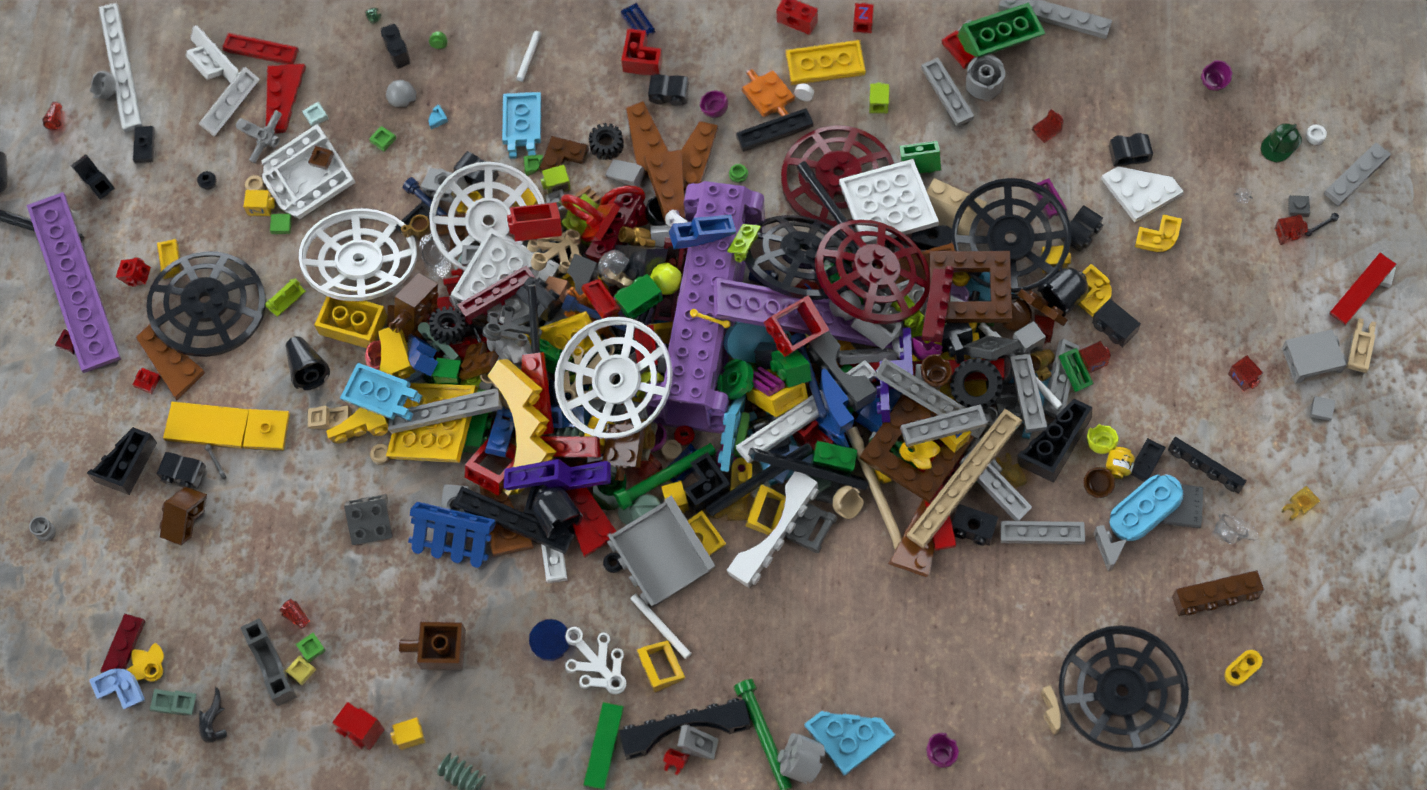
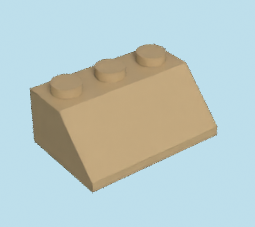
M934 178L926 192L939 221L938 225H946L952 229L955 214L969 194ZM979 198L975 199L982 208L986 206V201ZM969 206L960 219L958 235L969 236L971 224L977 215Z

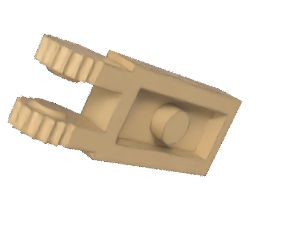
M1359 318L1353 334L1346 368L1367 373L1376 336L1374 334L1376 322L1371 321L1367 333L1362 331L1364 319Z

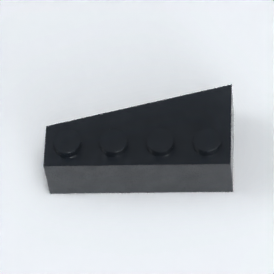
M1073 399L1056 416V419L1050 425H1047V429L1043 430L1036 439L1034 438L1029 443V446L1017 455V466L1054 483L1092 419V406Z

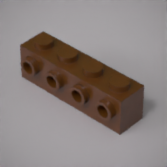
M1258 570L1178 588L1175 590L1172 599L1178 616H1190L1199 611H1212L1221 606H1233L1246 600L1247 602L1255 601L1260 598L1264 587Z

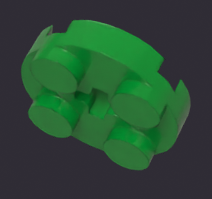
M733 359L723 367L725 371L723 375L719 374L717 387L719 392L728 395V399H739L753 389V369L751 364L740 359Z

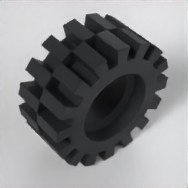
M603 123V127L599 124L597 125L598 129L594 127L589 134V145L592 154L596 155L598 159L602 156L603 160H606V157H609V160H611L613 155L615 158L618 157V153L621 154L622 148H624L621 130L617 126L613 127L611 123L609 126H607V123ZM604 137H610L614 140L609 146H602L599 144V141Z
M445 306L442 307V311L438 308L436 313L433 312L431 314L432 317L429 319L430 335L434 337L435 341L439 339L440 344L446 341V345H450L449 341L455 344L456 339L460 341L462 336H465L466 319L462 312L459 313V309L456 308L453 311V307L449 306V310H446ZM445 322H451L455 324V327L444 329L440 325Z

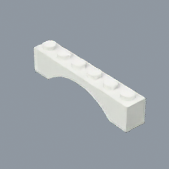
M796 471L793 473L785 485V508L777 527L759 545L738 553L727 569L731 577L748 588L759 581L761 577L759 573L763 567L767 568L773 559L771 556L774 551L780 550L784 544L783 538L787 533L790 534L796 526L794 522L798 516L802 517L804 515L809 500H814L819 492L817 481L806 474Z

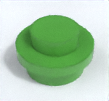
M434 32L429 37V44L433 48L442 49L447 46L448 40L444 33Z
M735 164L729 170V177L733 182L741 183L747 179L748 170L742 164Z

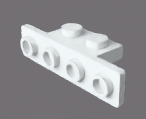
M193 26L191 40L197 48L187 50L186 57L207 80L223 75L231 83L239 74L238 69L198 26Z

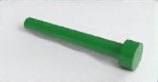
M709 443L627 490L624 488L617 490L613 494L618 505L623 511L631 507L633 500L691 468L690 463L707 452L710 456L716 454L714 446Z
M753 679L741 681L733 686L738 698L742 697L745 701L747 711L779 789L790 790L793 786L789 777L782 775L780 772L781 763L777 761L779 752L754 694L757 690Z

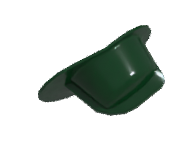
M1284 123L1277 126L1261 143L1260 150L1262 155L1271 162H1281L1289 158L1302 143V137L1297 129V125L1295 123L1293 125Z
M612 465L611 483L593 486V498L601 509L607 511L620 507L613 493L621 488L626 490L627 483L625 473L624 481L615 480L617 468Z

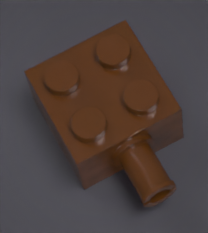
M418 273L395 296L394 320L389 323V328L392 331L395 330V333H399L402 328L415 333L418 330L419 324L426 322L433 312L436 313V309H438V283Z
M420 622L419 639H400L399 652L418 653L417 664L421 670H463L466 629L462 622Z

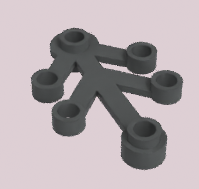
M504 306L502 310L504 324L499 325L497 323H499L500 314L491 311L488 313L487 321L489 323L483 328V335L490 341L504 338L514 340V343L518 346H525L528 338L525 334H529L531 338L530 327L522 325L530 322L529 314L512 321L515 309L512 306ZM538 316V323H540L543 319ZM539 328V339H540V338H541V334H542V330Z

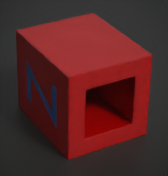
M855 3L853 32L872 33L874 4Z

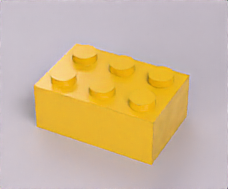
M326 296L314 326L321 336L367 348L373 341H378V331L383 329L387 320V313L382 305L367 301L338 300Z

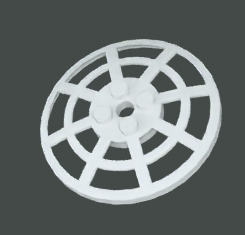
M497 162L474 163L455 171L439 186L430 207V229L439 251L453 265L465 271L467 266H462L461 263L454 259L462 252L463 245H471L474 241L482 243L490 228L512 239L508 235L507 215H510L509 207L515 201L519 206H526L520 196L527 188L532 191L538 204H545L538 187L520 170ZM485 170V182L473 184L464 190L455 183L457 179L468 173ZM492 170L508 173L521 180L522 183L514 191L504 184L492 182ZM449 187L456 194V198L450 206L448 217L436 216L439 201ZM485 188V198L473 202L467 196L475 190ZM493 189L502 190L510 196L502 202L493 198ZM461 201L468 207L465 218L454 217L456 208ZM485 217H492L494 223L488 226L483 223ZM436 224L448 225L450 236L457 245L449 253L439 239ZM454 225L466 226L469 236L462 242L456 235Z
M373 209L344 210L322 219L307 232L299 249L300 268L307 282L318 292L328 297L345 301L375 299L394 291L412 273L417 260L415 238L413 235L406 238L410 249L399 252L397 245L390 238V235L396 229L395 226L397 224L401 227L405 225L402 221L388 213ZM359 218L375 219L389 225L383 233L373 229L360 228ZM352 219V229L340 232L332 238L323 231L335 223ZM361 235H369L378 239L372 243L367 240H361ZM318 236L325 243L319 252L318 260L306 259L310 244ZM353 236V241L347 242L342 246L337 243L343 238ZM387 243L393 254L382 256L380 247ZM330 247L336 251L335 260H324ZM411 256L410 266L401 278L393 276L399 267L400 259ZM355 259H364L360 262L354 261ZM394 261L388 274L380 270L383 263ZM306 266L318 267L327 283L322 286L315 283L310 278ZM324 267L337 268L340 274L332 279ZM373 276L381 279L374 284L365 286V279ZM346 278L357 280V287L346 286L340 283ZM386 282L393 283L387 288L374 293L366 294L365 292L377 288ZM336 287L345 291L357 292L358 295L338 294L329 290Z
M608 317L596 320L579 330L563 349L555 372L556 397L566 418L581 431L604 439H618L630 436L649 425L664 407L672 384L671 359L661 338L643 323L624 317ZM610 325H627L625 338L613 337L601 341L596 330ZM635 328L650 335L659 347L650 354L643 345L633 340ZM589 335L595 346L585 354L580 365L568 362L576 346ZM613 344H623L621 355H609L605 347ZM631 346L638 349L645 356L637 364L629 359ZM599 352L602 360L595 369L587 368L586 366L590 359ZM664 355L667 366L666 388L656 386L657 370L654 361ZM647 366H650L651 371L650 384L641 382L640 371ZM565 370L577 373L576 390L578 398L567 402L564 392ZM619 374L621 377L620 382L613 385L612 378ZM583 375L592 377L593 390L584 394ZM637 391L648 392L641 404L635 408L632 398ZM653 394L663 396L653 414L642 423L638 413L648 405ZM596 397L606 401L603 412L600 413L595 410L588 401ZM614 404H625L628 413L617 416L610 415ZM583 405L590 414L599 418L595 430L581 423L571 409ZM631 418L634 428L629 431L620 433L603 432L607 421L620 422Z

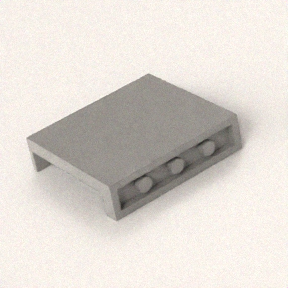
M672 496L666 498L665 502L612 535L608 534L610 538L607 541L613 552L618 551L621 556L618 561L624 570L629 569L632 574L629 576V579L634 587H640L643 592L640 594L645 605L650 603L652 608L716 568Z

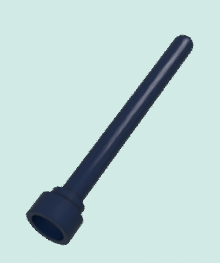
M413 177L408 178L402 188L408 194H415L428 207H431L433 200L420 189L419 182ZM438 205L436 214H437L438 216L448 215V214Z
M569 294L566 296L562 306L563 310L567 312L578 311L580 313L587 311L590 317L597 320L602 319L596 310L580 304L576 297ZM611 325L626 332L627 325Z
M796 333L790 338L792 346L807 338L806 334ZM806 344L799 348L798 351L810 363L812 381L808 383L819 417L824 419L827 417V412L806 350Z

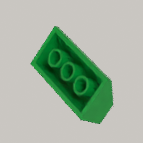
M1028 2L962 24L958 38L966 52L976 57H981L1044 36L1045 31Z

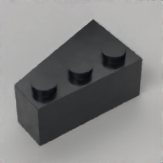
M616 245L612 254V264L634 281L636 278L643 277L646 274L650 276L657 265L665 263L668 249L639 245Z
M132 427L114 445L115 448L107 456L104 455L101 458L102 461L93 470L90 469L87 474L98 484L130 495L157 441L150 433Z

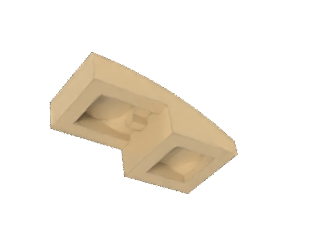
M349 406L309 408L308 428L331 429L349 418L352 408Z
M1051 685L1041 691V696L1049 709L1045 711L1043 717L1053 735H1056L1060 730V711Z

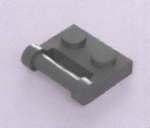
M807 503L806 512L802 517L798 516L794 522L796 523L795 528L790 534L787 533L786 539L814 553H819L824 538L832 524L836 523L838 517L833 513L826 512ZM820 518L825 520L814 542L809 541Z

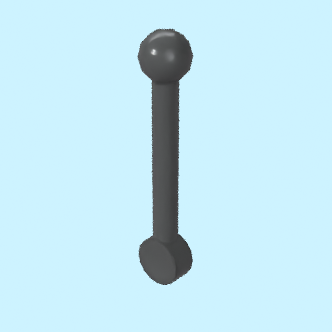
M206 444L205 450L209 452L222 479L226 478L225 473L223 472L217 458L215 457L212 451V445Z

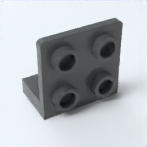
M387 494L346 501L344 508L352 545L392 538L387 510Z

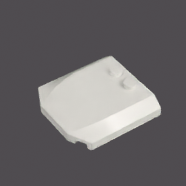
M318 124L262 160L264 167L262 179L279 207L298 219L303 218L356 183ZM315 146L332 150L335 153L328 170L311 166L308 163Z

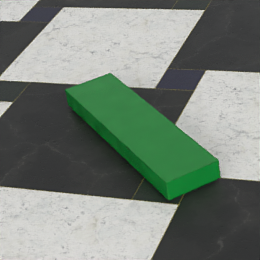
M602 703L584 779V787L605 790L624 706Z

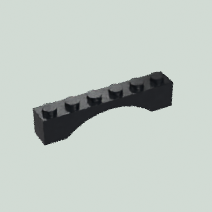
M735 698L728 700L727 704H711L703 710L691 709L683 715L671 714L665 716L663 720L656 721V719H651L639 726H635V724L623 727V730H619L625 758L630 760L647 755L663 738L681 730L682 725L710 727L722 730L728 734L749 730L751 727L744 699L739 700Z

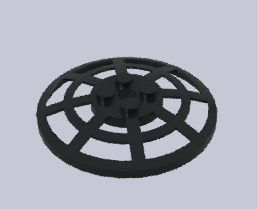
M1004 178L983 184L964 199L954 217L952 243L955 251H959L958 243L970 244L971 251H978L976 244H987L990 251H1010L1011 293H1017L1021 289L1028 291L1039 287L1059 271L1069 252L1071 227L1064 207L1050 191L1032 181L1020 178ZM1004 187V199L994 201L984 208L975 201L978 196L989 190ZM1012 187L1029 189L1040 194L1042 198L1036 206L1025 200L1012 198ZM1049 202L1059 214L1064 230L1052 232L1049 221L1042 212ZM1005 205V215L994 220L988 214L992 209ZM1013 205L1024 207L1030 210L1025 218L1013 214ZM969 206L977 215L971 224L969 236L958 235L960 219ZM1036 217L1042 222L1045 233H1034L1030 223ZM981 219L990 226L987 236H975ZM1010 233L1014 234L1016 240L1008 242L1005 236ZM1064 238L1061 257L1055 267H1052L1045 262L1051 250L1052 240ZM1036 241H1046L1041 257H1038L1031 251ZM1024 257L1034 263L1024 270L1017 271L1016 261ZM1037 268H1041L1048 273L1044 278L1033 284L1018 287L1017 277L1027 275ZM966 272L977 283L990 289V283L979 278L983 272Z
M798 215L775 216L758 222L756 225L761 227L776 222L780 224L772 227L767 233L758 232L757 239H763L762 248L764 255L754 259L751 249L749 248L744 261L754 277L770 289L786 296L803 299L809 295L811 300L830 299L823 289L810 290L790 285L794 277L818 280L815 269V256L822 239L816 236V234L821 232L826 235L834 227L822 221ZM793 226L807 227L810 230L808 232L797 231ZM782 228L789 232L784 237L774 235L776 231ZM838 230L831 236V241L827 242L825 249H828V247H836L838 249L846 236ZM769 240L781 243L779 250L771 252ZM852 242L845 247L849 248L853 254H856L857 250ZM782 257L791 265L790 268L781 264L776 258ZM824 257L823 262L827 260L835 264L831 269L825 271L827 277H830L838 272L835 262L836 258ZM842 259L844 270L849 274L852 273V267L844 263V259ZM769 261L775 268L786 274L783 283L769 276L758 265ZM798 268L813 269L815 273H804L797 270ZM845 285L841 289L837 290V292L840 295L841 293L849 290V288Z
M216 251L192 253L169 264L155 278L147 296V317L156 336L174 351L195 357L216 356L234 350L251 338L263 320L266 296L261 279L255 270L238 257ZM201 257H220L216 264L203 263L191 266L189 260ZM228 259L248 270L252 277L240 279L234 271L224 266ZM180 264L183 266L184 270L179 272L168 285H158L161 279L174 267ZM213 269L209 277L198 278L195 270ZM222 271L231 276L235 281L224 285L217 279ZM186 274L188 275L191 282L184 288L174 287L179 279ZM255 283L259 293L257 311L246 307L247 294L245 286ZM237 288L240 289L239 304L229 301V291ZM154 292L164 293L163 306L165 314L155 320L152 311V298ZM170 294L181 296V305L170 310ZM204 296L210 297V300L206 303L200 302V299ZM227 308L236 311L231 319L224 324L222 323L220 317ZM185 312L191 318L189 326L181 324L175 316ZM242 314L254 318L243 333L233 340L230 339L226 330L232 327ZM169 320L178 330L186 333L183 345L170 339L161 331L159 326ZM213 321L215 328L197 329L199 322ZM219 334L224 343L208 348L191 347L194 336Z
M1120 625L1104 627L1085 635L1068 652L1059 674L1058 691L1060 703L1070 724L1089 742L1110 751L1131 753L1151 749L1164 742L1173 734L1186 713L1189 701V685L1183 664L1167 643L1146 630ZM1113 635H1131L1144 639L1148 643L1142 653L1130 648H1115ZM1100 637L1105 638L1107 649L1095 654L1087 662H1084L1076 655L1089 642ZM1155 647L1160 649L1170 660L1176 670V676L1164 678L1160 668L1149 658ZM1117 655H1129L1137 658L1133 667L1119 665ZM1109 657L1111 667L1102 674L1092 668L1100 659ZM1070 663H1073L1081 670L1077 681V695L1065 696V676ZM1144 664L1148 665L1157 677L1156 681L1146 682V679L1140 673ZM1086 675L1097 681L1096 692L1084 694L1083 687ZM1180 684L1181 702L1176 717H1173L1164 712L1168 697L1167 687ZM1124 686L1128 690V694L1120 696L1116 688ZM1160 689L1161 696L1158 709L1147 703L1149 691ZM1086 702H1099L1100 706L1104 709L1099 719L1092 714ZM1080 703L1085 715L1095 724L1089 734L1075 721L1068 708V704ZM1140 710L1152 715V718L1138 727L1135 726L1133 715L1137 714ZM1112 715L1124 717L1127 729L1108 726L1107 722ZM1158 720L1171 725L1157 739L1143 745L1141 744L1138 733L1149 729ZM1102 730L1116 735H1129L1133 747L1113 746L1097 740Z

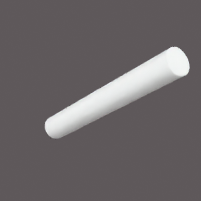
M534 31L516 77L518 81H523L541 36V33L538 31Z

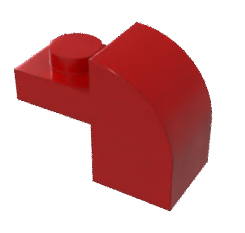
M813 420L792 434L801 446L809 443L812 449H814L817 441L834 444L833 440L819 430L816 420Z

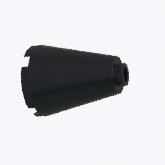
M292 337L287 341L285 347L291 382L296 389L299 387L303 388V390H312L321 386L325 382L324 378L330 375L328 364L302 337Z

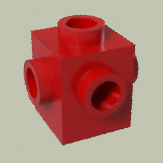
M137 257L121 260L116 278L131 287L146 285L151 267L145 264L144 260Z

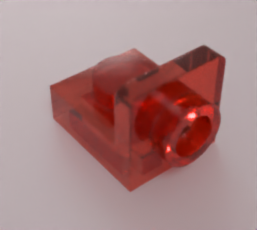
M1050 109L1047 117L1032 127V131L1046 143L1062 131L1063 118L1059 113Z
M1035 315L1034 322L1046 336L1044 343H1051L1055 321L1050 317Z

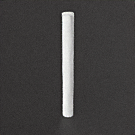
M634 594L630 598L632 602L676 650L687 659L691 652L648 605H645L644 601L637 594Z

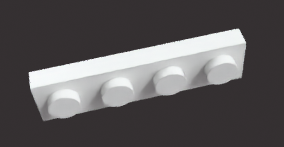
M244 67L199 122V125L212 136H215L260 79Z

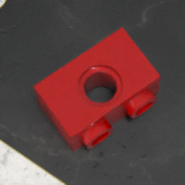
M781 0L776 9V19L778 23L810 35L818 22V9L798 0Z

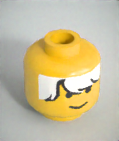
M1116 447L1109 452L1105 467L1111 471L1114 478L1122 479L1123 476H1128L1132 473L1135 457L1131 454V450L1124 447Z

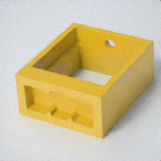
M772 369L767 370L768 372L779 378L777 373L773 372ZM805 383L788 387L785 384L782 390L772 396H767L755 387L749 393H746L747 399L774 417L780 416L808 399Z

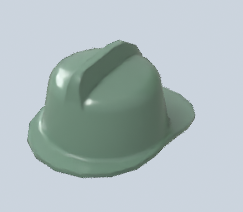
M642 495L633 500V505L624 511L619 507V518L624 524L628 525L664 501L658 496Z

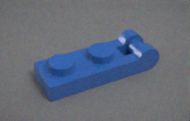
M502 406L501 410H497L486 446L487 454L506 457L515 428L512 413L509 409H505L504 406ZM503 417H508L510 420H505Z

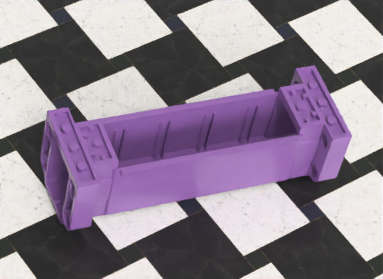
M704 181L699 184L687 185L684 198L685 219L688 222H692L693 218L732 215L736 233L710 243L688 247L668 348L672 364L670 394L661 412L652 422L677 428L686 425L693 430L722 434V432H725L726 425H723V419L729 407L728 395L717 391V381L719 374L723 375L725 371L723 367L729 361V355L724 348V337L729 328H724L721 324L700 317L692 318L690 311L696 309L698 313L714 318L715 279L720 278L743 283L746 263L745 261L737 262L734 253H728L727 250L742 224L756 225L758 222L765 220L764 195L751 191L745 186ZM764 227L760 228V233L764 232ZM728 320L730 322V326L733 327L736 321ZM667 366L664 382L657 383L656 386L666 388ZM653 394L646 406L649 417L656 410L663 396Z

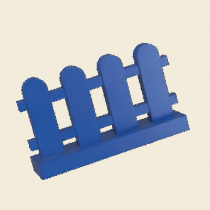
M416 502L411 507L410 516H413L411 523L414 524L413 537H409L408 543H412L411 549L414 553L420 554L425 547L431 548V555L434 558H440L446 551L451 553V560L455 563L461 562L464 556L471 557L470 563L475 568L480 567L484 561L488 560L489 555L485 554L486 543L491 540L492 535L488 534L494 529L496 520L421 502ZM428 527L434 529L432 541L426 540ZM447 532L454 533L452 546L446 545ZM467 537L473 538L472 551L465 549Z

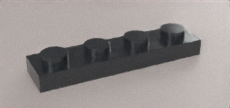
M807 108L736 132V138L744 152L812 128L814 123Z
M1176 436L1170 443L1168 450L1174 457L1185 460L1192 468L1206 473L1208 478L1219 481L1231 492L1239 494L1247 481L1246 479Z

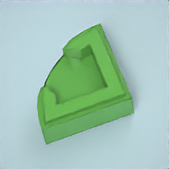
M543 154L524 156L526 176L532 175L540 169Z

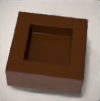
M315 146L308 163L311 166L328 170L335 153L332 150Z

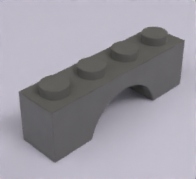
M574 254L567 273L573 278L575 290L581 295L584 293L581 289L582 285L592 282L593 279L596 280L600 269H598V263ZM561 308L550 322H545V325L567 318L563 314L565 310Z
M828 331L809 342V359L819 366L820 372L824 368L828 371L849 398L848 406H851L856 412L875 400L877 389L865 375H848L838 367L836 360L839 357L841 345Z
M258 618L240 627L261 669L264 683L272 701L277 706H280L296 698V693L266 625Z

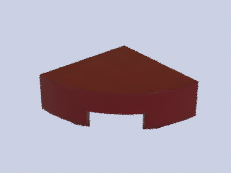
M64 329L55 346L74 355L75 350L69 332Z

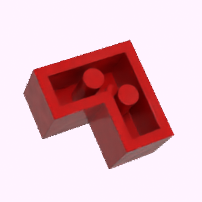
M627 29L621 59L623 73L650 76L660 74L663 62L661 48L647 47L646 30Z
M349 702L344 705L332 722L336 727V733L343 738L348 736L352 743L360 749L365 747L371 750L385 730L377 718L362 708H356Z

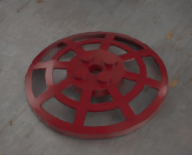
M849 126L822 127L802 136L788 151L781 169L783 193L791 208L799 216L810 217L835 227L838 223L835 220L827 219L828 209L820 198L811 191L812 187L805 181L799 171L798 177L801 186L792 192L790 191L787 182L788 165L798 166L799 163L806 161L810 168L816 169V178L833 200L834 195H843L839 179L862 173L861 165L869 162L872 163L874 170L879 168L877 163L879 159L887 158L889 165L894 164V161L884 144L866 131ZM830 131L849 132L847 138L834 137L823 140L820 136L821 133ZM857 134L873 141L882 151L872 153L865 145L855 141ZM811 137L814 139L816 144L806 151L802 159L791 158L793 152L800 144ZM829 143H845L842 151H831L827 145ZM852 145L861 149L866 156L856 158L850 153ZM818 148L824 154L819 161L808 160L810 155ZM839 169L842 170L844 174L841 176H837L833 172ZM805 193L812 201L822 206L820 216L818 217L805 210L798 204L795 198ZM835 202L839 209L848 208L846 202Z
M850 220L832 228L818 246L815 256V269L819 283L830 300L842 311L854 318L874 324L898 323L915 315L922 308L929 295L930 270L924 255L910 238L892 226L873 220ZM848 226L877 227L878 231H860L855 233ZM841 229L848 235L841 242L837 250L825 249L831 236ZM886 231L899 237L909 248H905L897 240L886 235ZM875 236L877 237V243L866 244L860 237ZM885 240L891 242L900 250L893 253L884 247ZM851 241H854L859 247L856 254L844 252L845 247ZM916 254L925 272L926 281L916 276V268L911 255ZM824 257L836 258V268L841 279L833 284L830 283L826 275L823 262ZM906 257L910 272L900 268L899 259ZM842 259L852 261V273L846 274ZM872 264L879 265L880 269L874 268ZM898 276L909 280V283L901 292L895 283ZM858 279L868 286V293L857 287L852 281ZM916 283L924 288V292L920 300L914 306L908 308L904 297L912 290ZM846 285L856 295L866 299L864 310L847 302L838 294L837 290ZM889 287L893 294L891 296H877L876 292L877 289ZM897 301L902 311L890 315L872 313L874 302L891 303Z

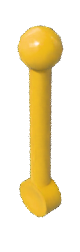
M696 309L690 311L692 318L700 317L721 324L724 328L730 327L728 320L722 321L698 313Z

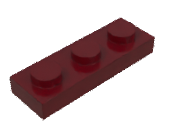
M124 613L101 667V673L111 669L126 670L132 651L146 622L144 619Z

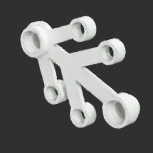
M578 627L569 628L565 636L567 643L576 645L591 663L577 662L574 659H570L566 662V671L568 673H575L576 671L600 672L604 678H591L589 675L581 676L579 680L580 687L583 689H588L590 686L606 687L607 691L611 694L622 693L626 687V680L620 674L624 652L620 648H615L611 652V659L613 660L611 672L606 667L607 645L610 641L609 635L607 633H600L598 635L599 651L597 657L582 640L583 633ZM574 634L578 639L571 640L570 636ZM606 637L607 642L602 643L600 638ZM618 652L621 654V657L615 658L613 654ZM568 664H575V669H569ZM583 679H588V680H589V684H588V685L582 684V680H583ZM617 681L619 686L613 687L611 683Z

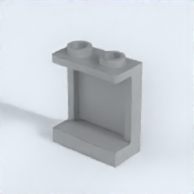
M1332 329L1285 341L1282 351L1295 384L1301 383L1305 377L1335 370L1337 373H1342L1347 361L1345 355L1340 351L1339 339L1334 335Z

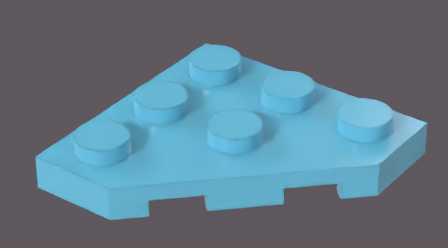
M746 394L739 399L732 400L731 406L728 407L727 413L724 415L723 425H726L725 432H722L721 444H724L723 451H720L718 463H721V471L729 472L733 463L734 455L731 454L734 453L742 412L745 409Z
M821 711L804 724L813 738L824 745L826 754L844 776L895 737L893 731L882 718H866L858 715H840Z

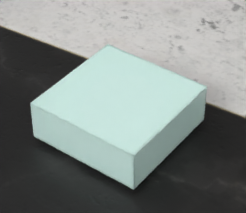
M319 102L302 111L311 127L329 119Z

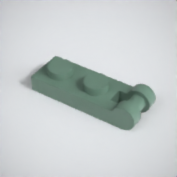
M422 322L419 324L418 331L425 340L433 341L430 343L437 352L442 351L445 354L442 356L443 358L463 362L457 353L449 345H446L445 341L443 344H440L439 339L435 341L434 337H431L428 323Z

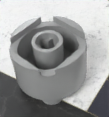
M991 55L974 58L967 68L966 90L978 99L991 101L1003 89L1005 79L1003 63Z
M792 733L785 750L782 749L778 755L777 761L781 763V774L804 784L813 782L821 770L822 763H819L820 756L824 757L825 748L822 743L800 734Z

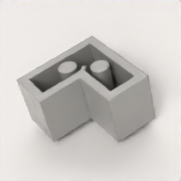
M877 289V296H888L880 289ZM874 302L872 313L887 315L886 312L891 303ZM857 318L851 324L852 328L881 349H884L894 339L902 326L899 323L874 324Z
M501 338L496 341L487 339L488 349L495 351L499 355L498 360L508 359L516 367L521 366L522 355L532 354L528 339L525 346H518L514 343V340Z

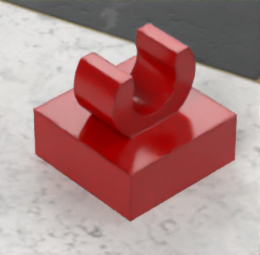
M141 368L135 376L136 379L133 382V386L152 394L161 376Z
M669 748L663 758V762L666 763L664 770L667 772L670 765H674L676 767L675 775H678L688 763L690 755Z

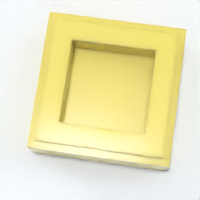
M300 655L286 669V672L300 685H303L316 671Z

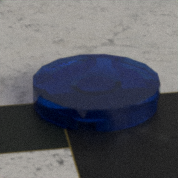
M555 619L540 621L532 628L529 634V645L532 652L544 661H555L562 658L570 648V644L567 643L565 638L568 628L562 622Z

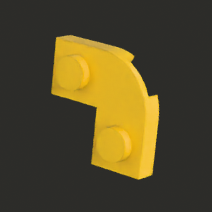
M1163 214L1159 231L1139 227L1135 247L1153 252H1164L1171 249L1178 239L1182 219Z
M1090 264L1082 272L1087 278L1086 281L1090 291L1078 305L1094 317V314L1111 298L1112 289L1110 280L1095 266Z

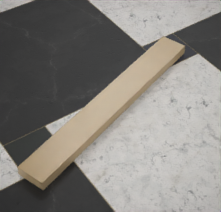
M1004 409L908 532L907 538L923 549L926 547L1022 423L1020 418Z

